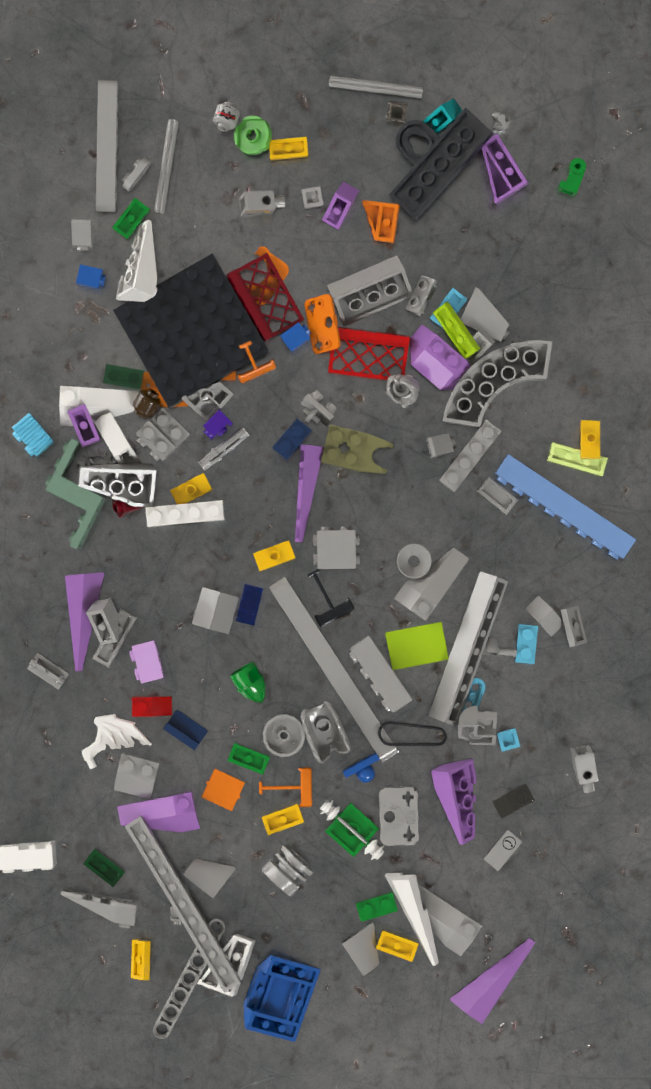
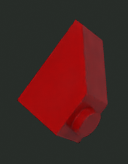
M172 696L132 697V717L172 716Z

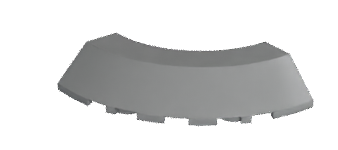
M532 340L513 343L496 349L481 358L466 371L454 387L445 407L442 421L460 426L480 428L487 407L503 390L521 382L545 381L547 379L553 341Z

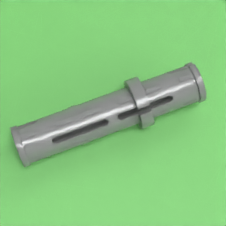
M241 426L240 429L216 448H211V452L197 462L206 471L215 462H220L225 454L250 435Z

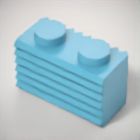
M28 413L12 427L14 430L13 436L19 442L22 440L27 445L24 449L31 457L33 455L40 457V455L55 444L31 413Z

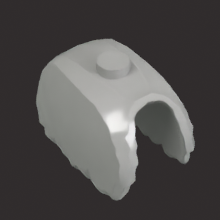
M325 701L320 706L305 709L301 712L304 732L314 757L318 762L324 763L327 761L334 750L343 754L350 752L351 747L347 734L331 702Z

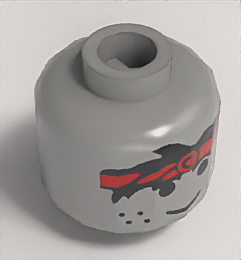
M224 102L217 106L213 116V122L217 129L224 132L235 129L240 117L237 105L231 102Z

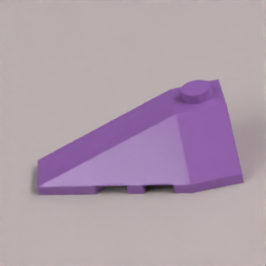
M192 791L117 806L121 826H126L140 816H143L150 829L173 832L200 829Z

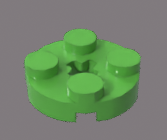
M247 116L242 119L240 125L236 126L234 141L237 147L244 153L257 155L267 151L270 147L272 131L269 122L258 116ZM255 130L256 137L253 140L249 138V135Z

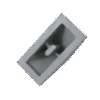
M539 596L525 608L550 636L554 635L564 625L557 613Z

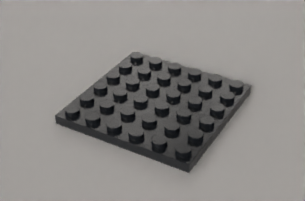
M213 253L156 285L157 292L151 299L145 302L128 301L113 310L169 409L183 402L181 398L184 395L189 397L197 393L198 390L220 381L251 363L245 347L240 349V345L249 341L252 342L248 347L254 361L269 353L268 348Z

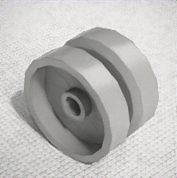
M278 714L272 717L265 725L263 731V742L266 748L272 754L280 757H287L297 753L305 740V732L301 721L290 714ZM286 732L288 737L282 739L280 734Z

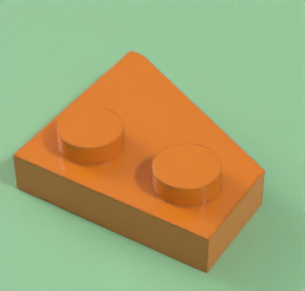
M363 200L362 203L374 240L394 243L400 205Z

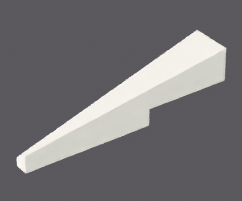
M403 873L385 874L428 959L433 966H436L439 961L427 908L422 906L416 875H403Z

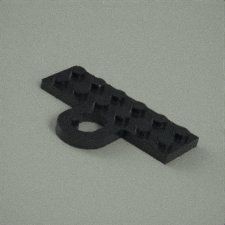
M466 107L441 136L422 121L411 120L406 122L397 132L396 146L399 152L414 166L389 195L415 220H418L494 133ZM412 134L424 136L429 140V148L425 153L416 154L413 151L412 145L409 142Z

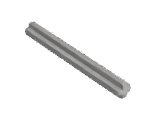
M330 76L329 78L330 87L422 98L423 96L422 87Z
M174 119L168 120L154 211L160 214L165 212L178 130V121Z

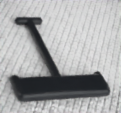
M317 569L309 573L308 577L314 576L331 609L319 616L315 615L319 626L323 627L353 611L354 606L350 598H347L346 602L334 608L317 576V573L320 572Z

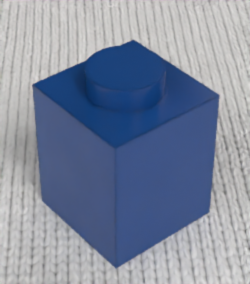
M80 264L76 284L100 290V287L104 286L106 281L103 269Z
M298 322L280 335V338L292 353L310 340L308 335L311 332L305 324L301 326Z

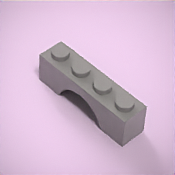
M486 419L440 478L439 482L454 493L501 433V430Z

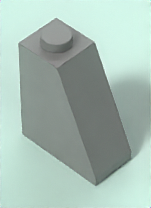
M475 288L461 317V321L466 328L475 332L483 328L498 343L502 339L506 341L510 332L507 329L509 323L479 288Z

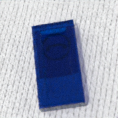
M244 584L236 622L255 625L263 588Z

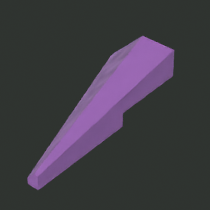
M301 444L295 542H303L324 450V447Z

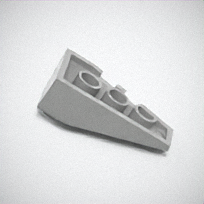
M148 463L80 466L78 486L98 494H104L112 499L123 501L134 507H153L156 469L152 464Z
M68 889L61 891V895L114 923H118L119 927L130 928L136 924L139 901Z

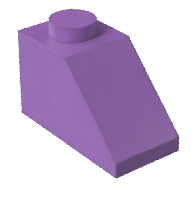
M342 182L335 192L322 221L339 230L359 190Z
M85 404L67 411L83 448L102 441Z

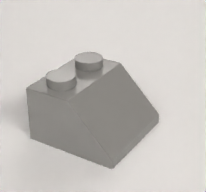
M122 753L114 790L151 799L160 762Z

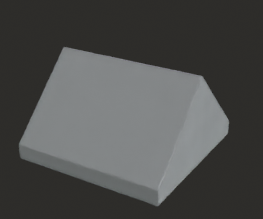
M202 587L192 624L229 634L239 597Z

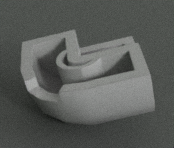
M477 705L468 707L459 717L458 738L469 741L471 745H495L497 712H478Z

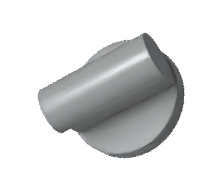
M493 112L492 117L497 122L493 125L494 130H506L511 123L510 117L505 118V115Z

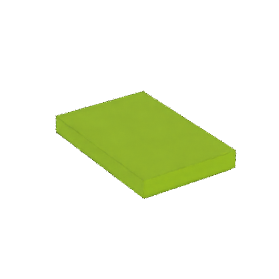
M442 622L385 632L392 670L449 660Z

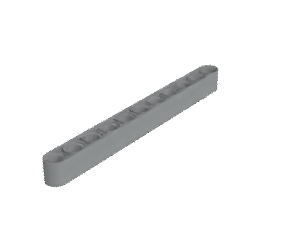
M284 577L269 587L381 761L385 762L397 754L398 750L395 746H387L380 741L378 737V730L381 726L380 722L287 579ZM382 728V739L387 743H393L384 728Z

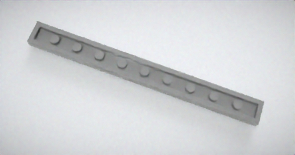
M140 816L127 824L125 828L224 993L242 983L144 817Z

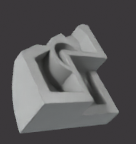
M371 922L342 943L363 976L379 965L375 926Z

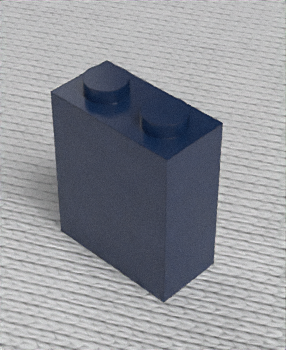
M297 418L273 445V451L288 462L301 447V444H304L310 437L312 430Z

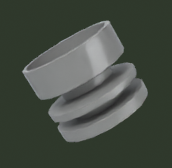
M283 845L281 850L286 856L284 857L277 852L276 857L280 863L277 864L270 860L262 868V871L282 891L292 896L300 888L295 879L299 878L305 882L307 878L302 874V871L311 876L313 871L300 854Z

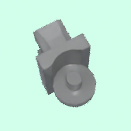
M318 390L311 394L308 393L301 402L305 407L303 412L308 416L305 421L308 423L312 419L316 424L321 421L327 426L334 417L333 414L337 407L330 402L323 407L319 403L323 395Z

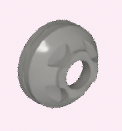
M420 544L406 545L398 553V569L408 578L423 577L431 567V555ZM415 555L419 558L420 562L417 567H411L408 564L410 556Z

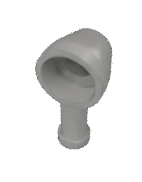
M489 637L483 651V655L491 656L506 655L516 657L517 654L516 648L499 647L497 639Z

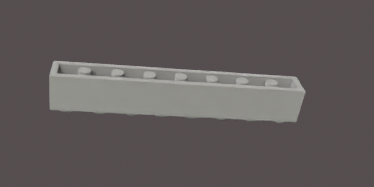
M480 571L431 706L429 717L457 726L508 581Z

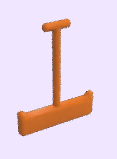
M251 341L239 346L240 349L245 347L254 368L237 375L240 383L247 382L276 368L273 359L263 365L256 366L248 347L252 344Z
M310 767L298 768L301 773V786H262L260 781L259 794H263V790L301 789V803L299 807H311L312 769Z

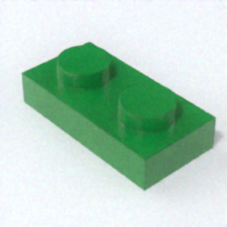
M134 198L112 229L128 240L149 213L150 208Z
M234 743L227 761L263 775L270 756Z
M393 892L356 902L361 922L398 911Z

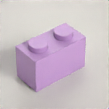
M156 641L132 646L130 656L132 662L135 661L137 669H134L136 679L140 680L141 683L164 678Z

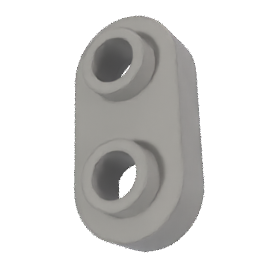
M146 157L143 159L139 158L133 165L135 169L132 173H127L122 179L124 183L122 187L128 192L131 191L149 168L152 161Z

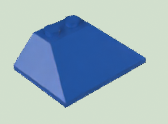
M270 955L256 968L243 1004L245 1029L295 1042L321 969Z

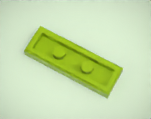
M448 301L432 312L465 360L481 349Z

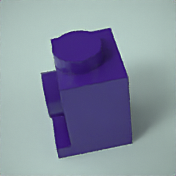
M218 410L203 425L206 429L203 432L212 440L217 435L221 437L228 430L226 428L227 425L232 427L234 424Z

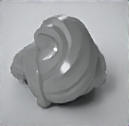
M397 374L388 377L386 393L395 403H401L402 407L406 408L408 405L416 402L420 391V384L413 375L408 374L404 376Z

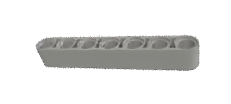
M98 80L96 212H116L118 81Z
M217 916L209 921L208 926L219 942L224 933L226 923L223 918ZM213 922H220L222 929L219 931L213 930L211 926ZM197 946L154 1025L153 1033L157 1038L163 1039L170 1034L207 964L205 960L201 965L194 963L193 958L195 956L203 957ZM192 973L195 976V980L188 982L185 980L184 975ZM183 990L186 997L179 999L176 997L175 992ZM174 1007L177 1014L170 1016L167 1014L166 1009ZM165 1024L168 1030L165 1033H161L158 1031L157 1026Z

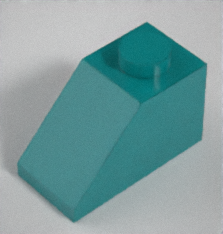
M452 99L441 104L422 122L426 123L437 134H440L449 127L463 110L457 101Z

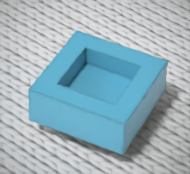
M515 728L496 733L502 752L520 747Z

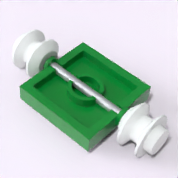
M327 800L320 807L322 810L320 814L325 813L327 820H332L333 818L335 820L325 832L353 857L365 846L364 854L370 853L372 855L371 860L374 858L378 860L385 852L383 850L384 845L379 847L377 845L378 840L370 842V839L379 830V827L352 803L340 814L338 813L340 806L335 807L332 805L333 800L331 802Z

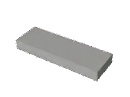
M120 608L118 611V642L99 645L92 659L110 668L137 617Z

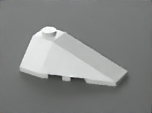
M146 220L138 226L131 246L134 251L129 259L126 260L125 265L128 268L125 277L121 276L116 294L117 300L145 302L154 297L157 292V271L152 222L150 220Z
M60 386V426H73L67 411L83 404L86 405L94 422L100 416L111 412L113 417L134 412L133 401L139 391Z

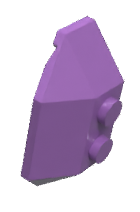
M421 325L410 337L411 365L439 390H453L461 377L471 367L467 360L424 325Z

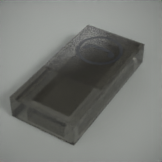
M525 783L492 802L502 819L535 801Z

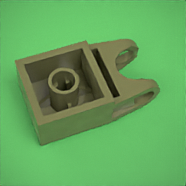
M330 425L321 463L357 472L387 474V469L373 462L372 454L378 448H393L394 444L368 433ZM342 443H346L347 447L350 448L346 453H341V449L338 448Z

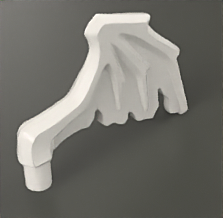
M116 714L99 716L94 719V723L98 727L96 741L84 749L82 755L84 761L92 769L97 767L93 757L98 752L105 750L106 744L110 746V749H121V745L126 748L134 747L135 742L131 736L138 739L142 745L151 746L152 743L135 726V722L116 717Z

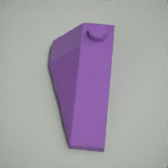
M473 759L443 764L431 771L435 791L460 845L475 838L473 802H476V795H473V784H476V773Z

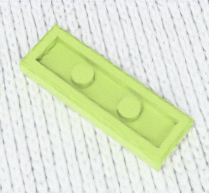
M552 442L547 459L549 462L603 476L608 460L607 457L600 456V459H580L579 449Z

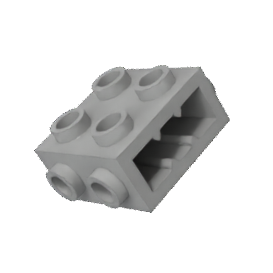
M342 526L340 530H332V527H321V531H317V535H313V546H317V554H313L314 565H317V569H356V565H360V553H356V546H359V534H355V530H351V526Z

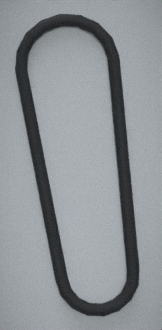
M389 721L381 724L378 730L380 741L387 746H441L447 739L445 730L434 726ZM388 724L440 730L444 734V740L441 743H387L381 737V729Z

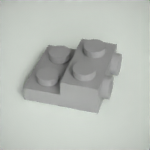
M163 407L135 433L138 436L136 441L143 448L147 445L152 450L149 454L156 461L159 459L164 461L190 435Z

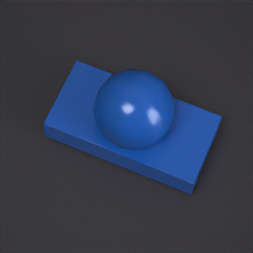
M374 752L343 770L345 777L347 778L356 773L359 781L363 783L371 782L375 777V770L371 764L380 760L377 753Z

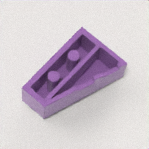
M496 134L483 145L482 151L495 204H499L529 185L500 136Z

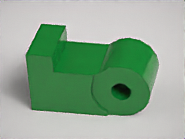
M575 158L571 161L568 167L569 175L566 182L561 180L557 191L573 197L576 196L586 170V163L583 159Z

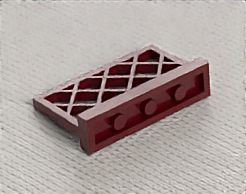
M268 253L226 275L264 342L304 320ZM263 259H266L269 265L267 272L257 270L258 263ZM245 269L253 271L251 281L244 280L240 272ZM256 272L266 275L264 285L253 282ZM269 276L277 279V289L266 286ZM252 285L263 288L260 298L252 296L250 292ZM265 289L275 292L273 302L262 299ZM278 293L287 297L286 306L275 303ZM261 302L272 305L269 315L261 312ZM274 306L285 309L282 319L272 316ZM287 310L295 312L298 319L293 322L285 320ZM271 319L281 322L279 330L272 332L269 327Z

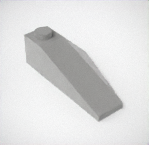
M451 549L433 562L429 571L423 577L411 578L407 581L394 599L426 621L469 558L457 549Z
M418 884L422 906L428 910L432 931L444 946L461 956L475 939L482 924Z

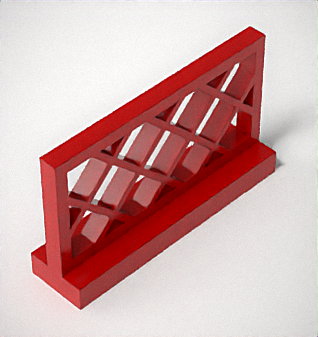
M338 327L340 339L345 340L349 346L341 353L338 349L331 350L328 373L388 380V377L392 376L388 370L397 364L401 369V374L405 376L410 336ZM357 342H363L368 348L360 355L352 347ZM377 344L383 345L387 350L380 357H377L372 351V348ZM395 347H403L404 355L396 360L390 351ZM351 348L357 357L348 363L342 354ZM370 351L376 360L367 366L361 356ZM389 353L395 362L386 368L380 359ZM340 356L346 366L341 370L332 369L333 361ZM357 359L365 366L360 372H355L350 366ZM377 361L384 369L378 375L373 374L369 369Z

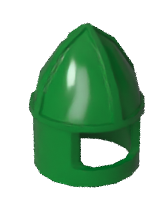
M254 661L244 665L229 676L237 688V692L253 702H263L265 698L264 676L261 675Z

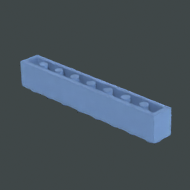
M509 454L495 472L497 481L504 485L510 484L513 486L512 490L520 496L525 494L529 497L528 501L535 506L540 504L545 508V513L552 517L554 515L561 518L560 522L568 528L573 526L577 529L576 533L583 538L588 536L593 540V545L600 549L602 547L609 550L608 554L616 560L618 558L624 559L636 541L635 538Z

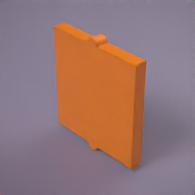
M214 769L210 780L206 782L207 786L202 798L232 811L237 799H240V793L245 782Z

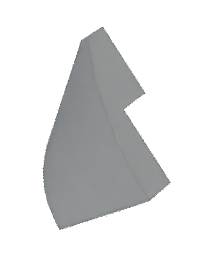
M219 381L198 390L197 393L189 397L184 395L181 399L207 422L234 394Z
M195 858L183 875L210 897L214 898L236 867Z

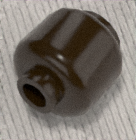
M152 389L141 390L133 401L134 412L145 419L153 417L161 406V400L158 398L159 394Z

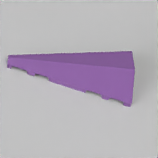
M104 572L65 576L75 671L83 670L92 631V625L86 612L94 601L99 600Z
M531 938L527 939L526 942L482 973L472 983L465 986L456 995H453L450 1000L466 1014L483 1024L532 949L535 941Z

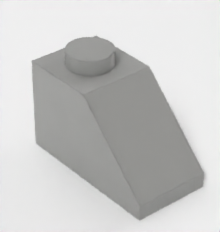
M72 219L73 247L77 248V251H88V248H93L94 224L92 221Z
M449 433L426 439L431 459L453 453V448H456L454 437H450Z
M107 598L94 601L86 614L100 645L118 642V613L112 599Z

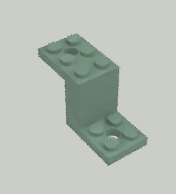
M71 439L70 442L66 441L62 449L64 454L61 459H57L53 467L56 470L53 476L49 475L45 486H47L46 491L87 511L86 514L82 513L78 520V524H80L78 530L73 531L69 538L70 546L80 550L105 498L65 478L81 447L80 442Z

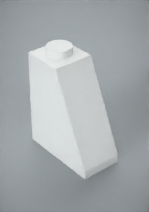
M111 412L100 416L94 423L119 464L141 463Z

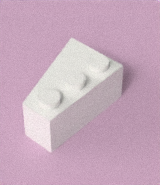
M55 841L0 845V870H3V873H12L15 869H22V872L33 871V869L41 868V870H51L57 865Z
M236 934L230 939L223 951L242 981L256 940ZM208 968L197 984L224 993L212 971ZM241 983L224 994L232 997L236 996Z

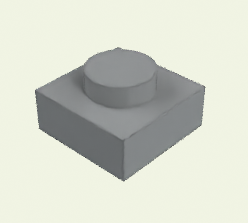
M320 186L301 190L305 209L324 206Z

